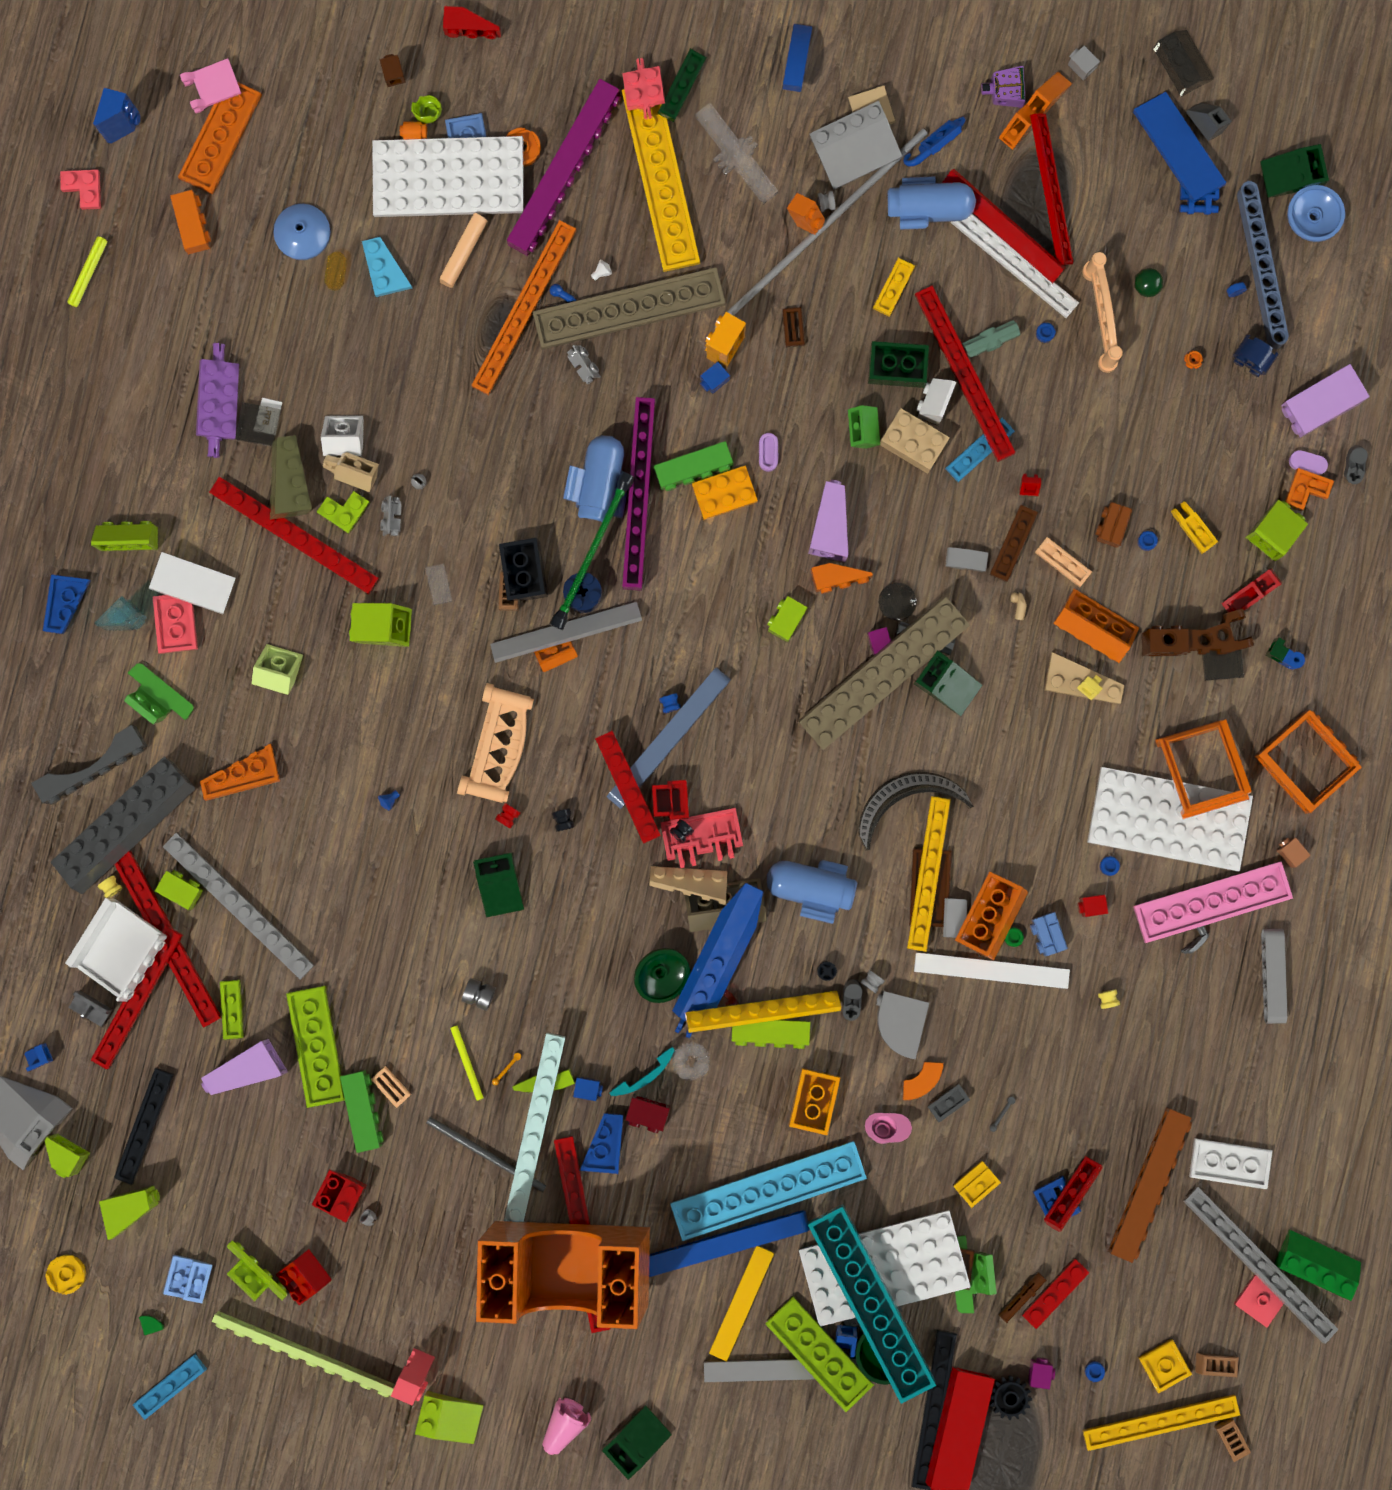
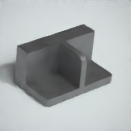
M75 991L73 993L75 997L68 1008L80 1014L81 1018H87L95 1024L104 1027L113 1009L82 991Z

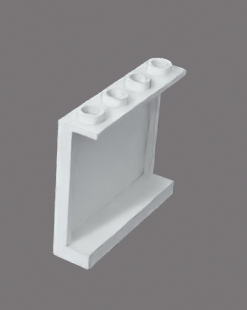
M105 898L65 964L71 968H78L117 996L116 1001L127 1002L134 995V989L137 984L144 979V973L147 968L154 963L155 955L165 945L164 941L167 936L116 899Z

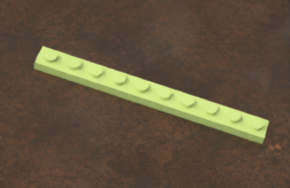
M220 1311L213 1317L212 1322L216 1323V1327L227 1330L228 1328L233 1330L237 1336L252 1338V1342L256 1344H267L273 1351L286 1352L290 1358L296 1360L299 1358L303 1359L307 1365L312 1367L320 1366L324 1368L326 1373L332 1375L335 1373L339 1374L345 1381H356L360 1383L362 1388L368 1390L373 1388L384 1397L391 1396L396 1385Z

